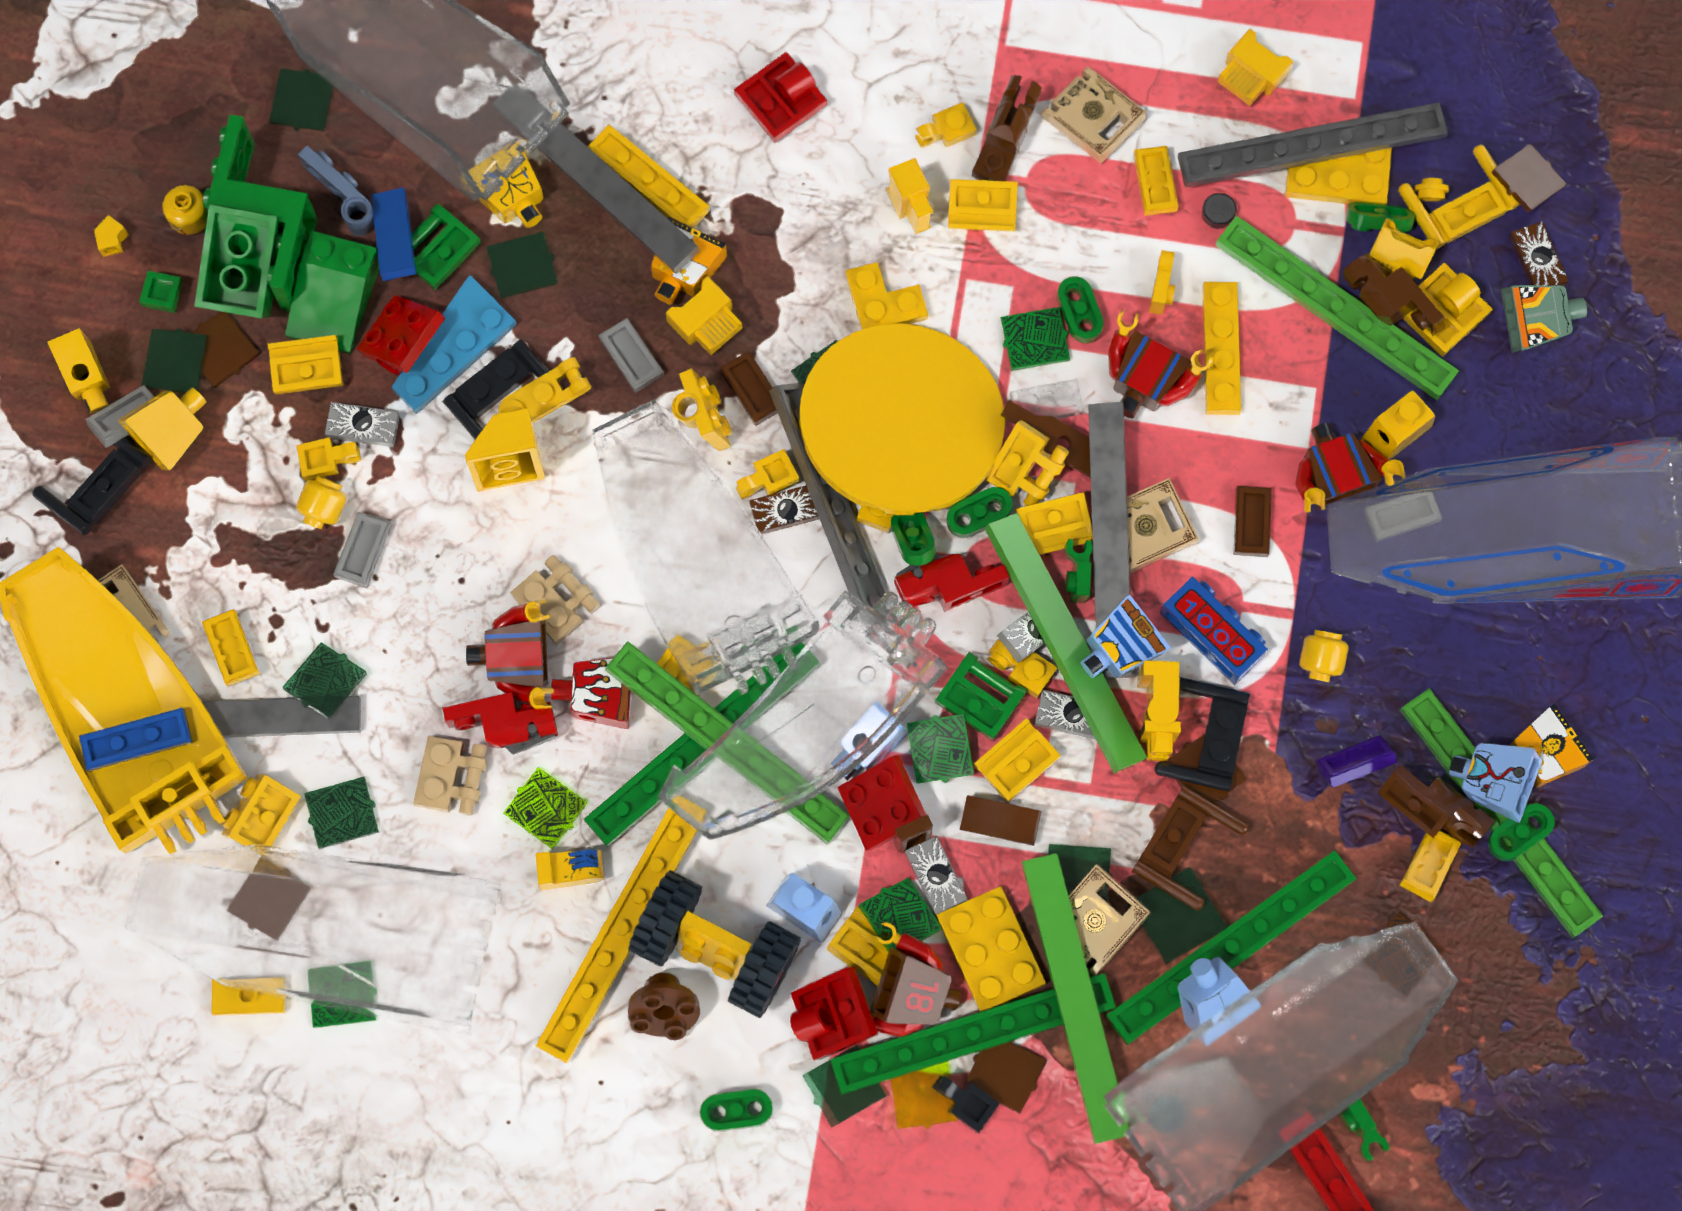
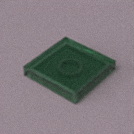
M1190 867L1171 877V879L1204 899V905L1200 910H1194L1158 887H1154L1137 898L1152 912L1141 926L1165 965L1228 928Z

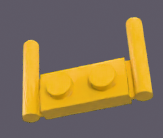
M1484 145L1476 146L1473 149V154L1491 182L1433 210L1432 213L1428 214L1410 184L1404 183L1398 189L1409 210L1415 213V219L1426 237L1439 241L1436 249L1520 205L1512 195L1509 196L1507 194V189L1491 173L1497 165Z

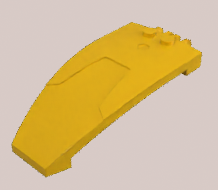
M59 546L1 581L0 603L3 617L11 626L24 662L55 732L85 789L102 816V821L118 849L127 854L158 836L166 851L171 855L177 849L173 839L166 830L176 824L183 839L191 843L195 840V837L185 821V818L189 817L197 832L201 836L208 832L206 824L197 811L206 805L215 821L219 824L226 821L215 800L248 779L196 691L147 629L109 590ZM179 708L185 709L193 743L93 771L86 769L79 739L80 735Z

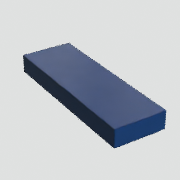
M404 187L372 194L379 269L383 281L416 274L408 201Z
M183 708L79 736L88 771L193 743L186 712Z

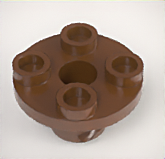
M667 972L656 973L650 976L645 985L635 991L628 1001L627 1012L631 1030L636 1033L666 1037L669 1040H680L685 1037L686 1031L691 1029L699 1019V999L692 990L681 985L675 975Z

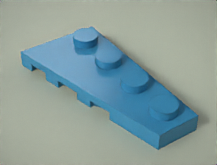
M471 275L468 276L443 312L442 316L445 320L409 372H402L392 385L393 391L415 414L420 412L517 326L516 320Z

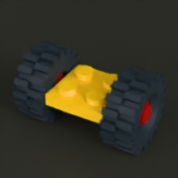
M669 870L660 880L658 887L655 888L651 899L648 900L646 908L638 920V925L633 931L634 935L629 942V951L659 967H662L667 962L674 949L679 951L680 955L691 963L700 962L710 967L712 972L718 977L725 980H735L727 1001L761 1018L784 980L802 938L768 921L752 947L751 943L693 914L703 887Z

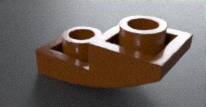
M967 795L960 830L1034 846L1042 811Z

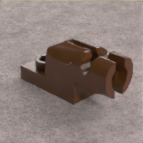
M1011 76L985 136V143L974 165L971 177L984 181H1006L1026 136L1029 121L1042 91V87L1032 80L1024 105L1020 103L1018 108H1016L1014 105L1021 90L1019 84L1022 76Z
M1364 254L1344 269L1343 277L1354 290L1361 288L1360 299L1364 301L1373 314L1383 323L1391 326L1412 311L1411 318L1422 331L1427 329L1434 336L1444 329V316L1402 266L1390 275L1369 254Z
M1401 765L1398 766L1378 791L1380 796L1432 838L1443 828L1459 842L1471 848L1477 844L1496 821L1482 808L1474 809V802L1462 796L1439 776L1427 787Z

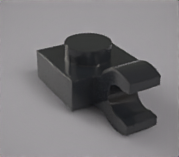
M940 1075L932 1086L934 1090L953 1102L947 1112L975 1133H980L1000 1104L972 1082H967L962 1089L946 1076L942 1077Z

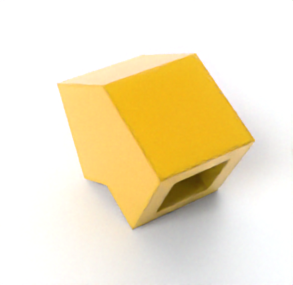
M108 215L94 230L98 250L103 257L124 252L122 242L128 236L126 229Z

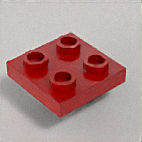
M787 51L734 88V95L774 143L827 106V99L816 87V82L810 71L801 62L796 63Z
M394 295L389 303L386 304L371 329L365 334L357 350L364 357L376 361L394 375L399 376L402 372L408 373L445 318L437 310Z
M899 755L887 758L837 787L866 851L874 850L892 840L896 828L926 815Z
M855 966L841 969L791 992L796 1011L790 1016V1025L795 1036L800 1041L808 1043L813 1061L822 1060L878 1035Z

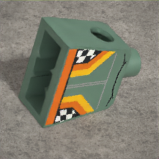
M1514 285L1501 289L1512 353L1527 350L1569 335L1573 331L1571 320L1587 316V306L1584 298L1568 300L1565 286Z

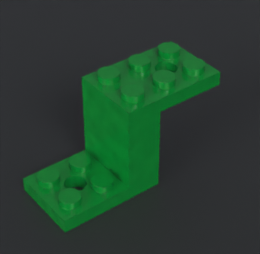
M230 114L227 126L223 125L220 131L219 143L221 150L219 157L215 156L212 162L211 175L213 176L211 188L207 187L204 192L203 206L207 212L209 204L279 216L278 236L275 243V253L278 255L275 265H270L267 284L270 285L273 297L276 298L281 310L290 311L300 261L310 232H315L318 218L307 193L245 182L255 142L243 116Z

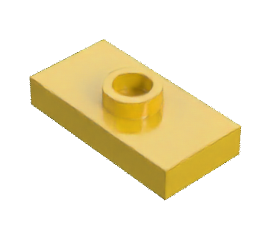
M1167 145L1135 149L1133 151V158L1144 216L1177 212L1178 202Z
M235 609L202 621L227 687L260 674Z
M1439 831L1434 838L1425 832L1400 886L1432 902L1461 842L1442 831Z
M286 977L212 979L211 1015L286 1014Z

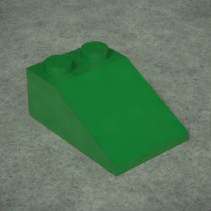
M209 204L194 307L261 319L270 317L273 292L270 285L267 284V274L270 265H275L277 259L275 243L278 236L279 216Z
M311 231L300 261L285 333L286 338L300 340L336 335L339 352L351 355L379 272L377 249Z

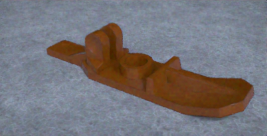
M1010 400L1007 402L1000 416L1014 424L1023 420L1048 437L1049 441L1043 451L1052 455L1057 447L1058 439H1066L1069 444L1066 449L1069 453L1063 462L1091 479L1089 437L1053 416H1036Z

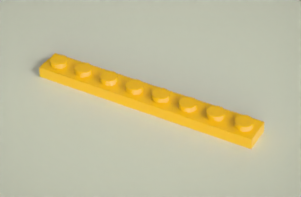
M675 795L536 1043V1048L567 1065L569 1064L631 952L628 949L629 942L634 935L633 931L638 925V920L644 912L648 900L651 899L655 888L658 887L660 880L669 870L673 872L677 870L707 816L706 811Z

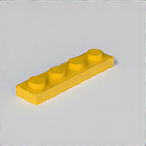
M610 124L587 146L665 217L673 218L694 228L710 211L707 203Z
M1203 282L1204 366H1206L1211 357H1214L1215 361L1211 368L1204 370L1205 415H1240L1241 387L1237 282Z

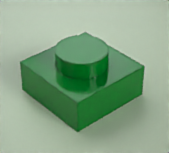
M148 271L139 303L142 307L175 313L183 280L181 277Z

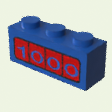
M1192 576L1163 604L1160 614L1235 686L1265 656L1268 650L1265 646L1266 642L1256 630H1248L1239 621L1241 619L1239 614L1227 604L1223 606L1214 597L1216 595L1214 590L1203 580L1198 582Z

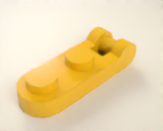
M571 357L561 362L556 368L505 397L499 405L498 414L508 407L528 408L532 423H535L588 392L592 387L586 377L583 378L578 370L580 365L577 359ZM567 377L571 385L563 390L559 381Z

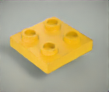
M1444 262L1418 286L1444 316V329L1434 336L1427 329L1422 331L1412 320V311L1404 316L1403 319L1444 357L1490 315L1493 309L1480 297V289L1472 278L1464 273L1457 275Z
M692 368L679 373L685 391L678 394L673 400L672 412L674 416L687 427L698 428L701 437L718 451L731 447L728 436L732 434V430L726 416H721L717 405L721 403V399L715 385H709L706 377H700ZM696 403V413L691 417H685L688 406Z

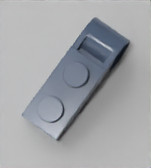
M307 145L298 154L301 164L306 171L343 202L341 214L349 232L356 236H365L371 233L375 228L373 209L370 202L357 191V182L347 172L343 171L340 174L332 167L334 163L324 152L319 150L316 153ZM356 212H366V215L360 220L351 219L352 215Z

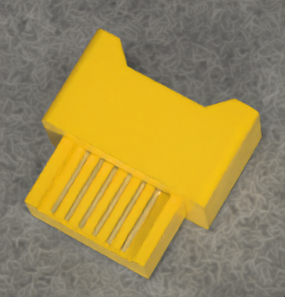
M1249 28L1228 52L1225 62L1227 67L1220 73L1217 82L1251 106L1262 92L1268 96L1273 93L1290 73L1293 60L1288 56H1276L1257 42L1256 32Z
M912 158L888 169L890 186L886 187L885 190L899 219L907 217L915 234L930 229V215L933 214V210L928 202L930 186L917 159Z
M1386 218L1369 255L1386 269L1390 275L1402 266L1412 279L1414 276L1422 279L1439 241L1433 238L1424 241L1397 230L1395 222Z
M709 276L702 280V290L682 307H671L666 312L667 322L689 345L697 341L710 355L714 354L742 329V322L731 312V299Z

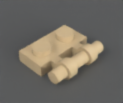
M552 555L544 563L552 572L546 580L535 570L514 588L510 594L519 605L539 599L547 600V603L540 605V612L544 616L550 614V618L545 620L546 634L558 645L583 623L582 619L576 614V611L581 606H584L592 614L601 604L593 597L594 592L587 584L582 585L572 574L573 569L566 562L562 563L555 555ZM561 584L573 594L567 602L555 591Z
M428 736L413 801L414 806L449 813L452 799L461 801L458 813L472 816L474 805L479 802L481 791L478 790L481 773L486 771L487 760H485L487 746L473 744L471 756L466 757L462 756L463 742ZM459 769L468 770L464 787H455Z

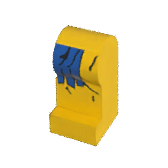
M601 850L535 853L540 891L597 883L605 879Z

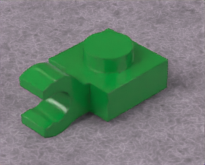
M1068 539L1064 547L1066 557L1073 563L1071 571L1066 573L1065 580L1066 592H1071V602L1085 603L1090 597L1091 562H1089V558L1093 548L1091 540H1086L1084 543L1083 553H1077L1073 550V539Z
M1358 1095L1339 1105L1343 1111L1340 1113V1117L1346 1128L1351 1133L1355 1131L1358 1137L1361 1136L1362 1138L1359 1151L1361 1157L1366 1162L1373 1160V1156L1369 1152V1145L1371 1143L1378 1144L1383 1153L1390 1150L1387 1140L1378 1133L1375 1128L1377 1125Z

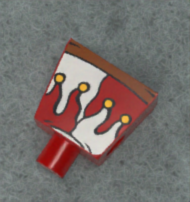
M614 657L576 662L573 664L572 680L552 679L551 688L554 689V693H551V700L571 701L570 709L573 718L622 729L629 728L631 690L605 671L606 666Z

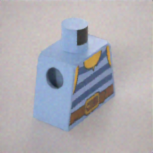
M1128 595L1086 639L1093 652L1080 661V663L1091 678L1096 677L1107 668L1113 677L1117 679L1142 666L1143 661H1152L1161 656L1171 647L1134 599Z

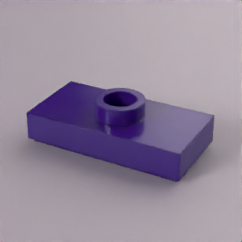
M1381 735L1316 760L1318 770L1332 788L1356 778L1365 777L1369 773L1397 763L1395 752Z

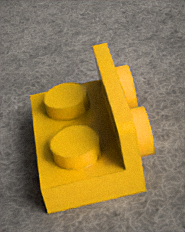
M257 774L255 778L250 777L244 784L240 792L243 798L236 809L232 807L226 814V821L222 823V826L225 828L221 835L232 839L265 858L301 796L269 776Z

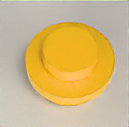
M1423 178L1422 184L1415 185V192H1418L1420 201H1444L1445 193L1449 192V186L1442 184V179Z

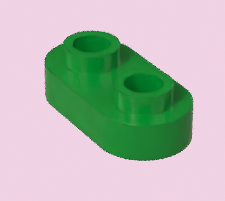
M1352 202L1348 204L1345 219L1351 224L1353 229L1369 231L1371 229L1381 230L1385 219L1388 218L1395 222L1397 230L1405 233L1412 230L1415 213L1400 206Z
M1072 276L1064 279L1059 285L1057 300L1069 332L1078 342H1094L1102 333L1104 321L1091 286L1081 277ZM1076 293L1080 299L1072 301L1068 298V295ZM1087 323L1092 329L1090 331H1083L1080 325Z
M1000 487L985 489L952 505L947 513V527L953 535L959 538H968L984 531L988 524L1010 516L1013 505L1012 498L1006 490ZM991 503H997L1001 509L998 512H992L988 506ZM960 517H966L970 523L967 526H961L957 520Z
M919 512L914 513V515H893L891 518L892 534L902 559L906 563L915 566L924 565L932 561L936 555L935 541L924 514Z
M1542 804L1527 805L1520 823L1508 819L1491 832L1488 838V848L1491 854L1501 861H1511L1522 855L1552 832L1554 828L1552 812ZM1529 818H1534L1538 821V829H1532L1528 825ZM1501 838H1506L1511 842L1510 849L1501 847Z
M758 1089L711 1095L704 1100L700 1108V1117L703 1124L715 1132L762 1126L769 1121L773 1112V1106L770 1097ZM753 1102L759 1103L762 1107L761 1112L755 1116L748 1112V1106ZM716 1107H722L726 1111L725 1117L721 1120H715L712 1117V1111Z

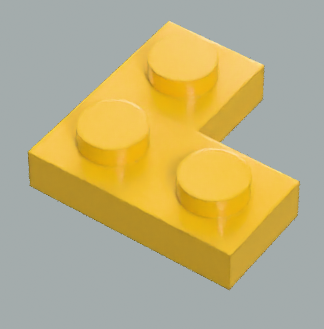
M878 262L845 270V277L861 330L876 325L913 324L928 320V311L919 284L886 292Z

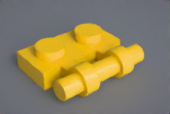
M1020 420L1016 423L995 458L996 461L985 480L995 487L1006 490L1011 498L1017 494L1020 488L1028 493L1023 501L1026 506L1039 503L1049 493L1050 489L1048 486L1054 476L1060 475L1065 466L1063 461L1069 451L1063 446L1057 445L1052 455L1046 453L1043 449L1048 443L1049 438L1023 420ZM1035 463L1043 467L1037 480L1028 476Z

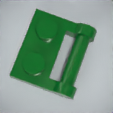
M438 203L429 210L430 215L412 233L413 250H415L440 223L446 226L415 258L416 275L434 290L481 243L480 238Z
M969 651L935 699V703L952 715L965 714L967 725L991 741H994L1016 707L1025 697L1028 689L1020 684L1015 686L977 661L979 657ZM969 672L1009 699L1003 704L965 679L966 675Z

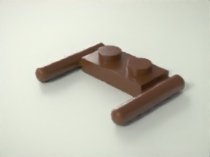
M1184 785L1131 872L1194 910H1200L1204 905V899L1172 880L1170 876L1207 815L1240 835L1248 832L1249 824Z

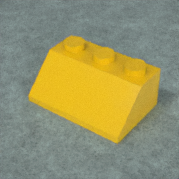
M508 407L503 409L500 414L493 415L465 453L466 463L477 492L545 479L538 440L528 408Z

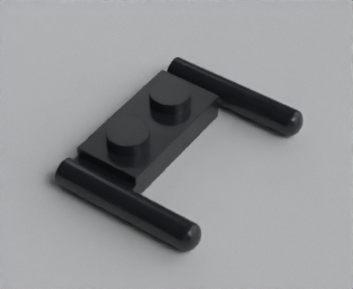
M520 339L513 344L512 348L506 349L456 388L454 393L447 395L442 402L473 439L476 440L483 430L475 420L476 418L481 417L527 381L533 373L539 378L549 372V370L528 345Z
M126 437L112 444L117 450L113 449L68 500V505L42 486H37L33 489V497L79 533L87 535L91 531L92 525L94 523L97 524L142 474V468L148 467L152 462L150 455Z
M1179 677V691L1212 698L1198 768L1195 770L1160 761L1154 767L1155 774L1229 792L1250 693Z

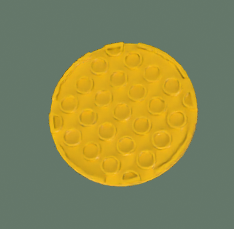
M883 324L864 328L832 345L819 358L810 371L803 388L799 408V428L801 429L805 444L804 448L811 463L821 477L833 489L850 501L863 507L866 505L886 511V514L914 515V513L931 510L939 511L952 506L971 494L989 475L996 461L995 458L1000 452L1003 442L1005 418L1000 416L1004 406L998 386L982 361L966 346L952 337L930 328L911 324Z

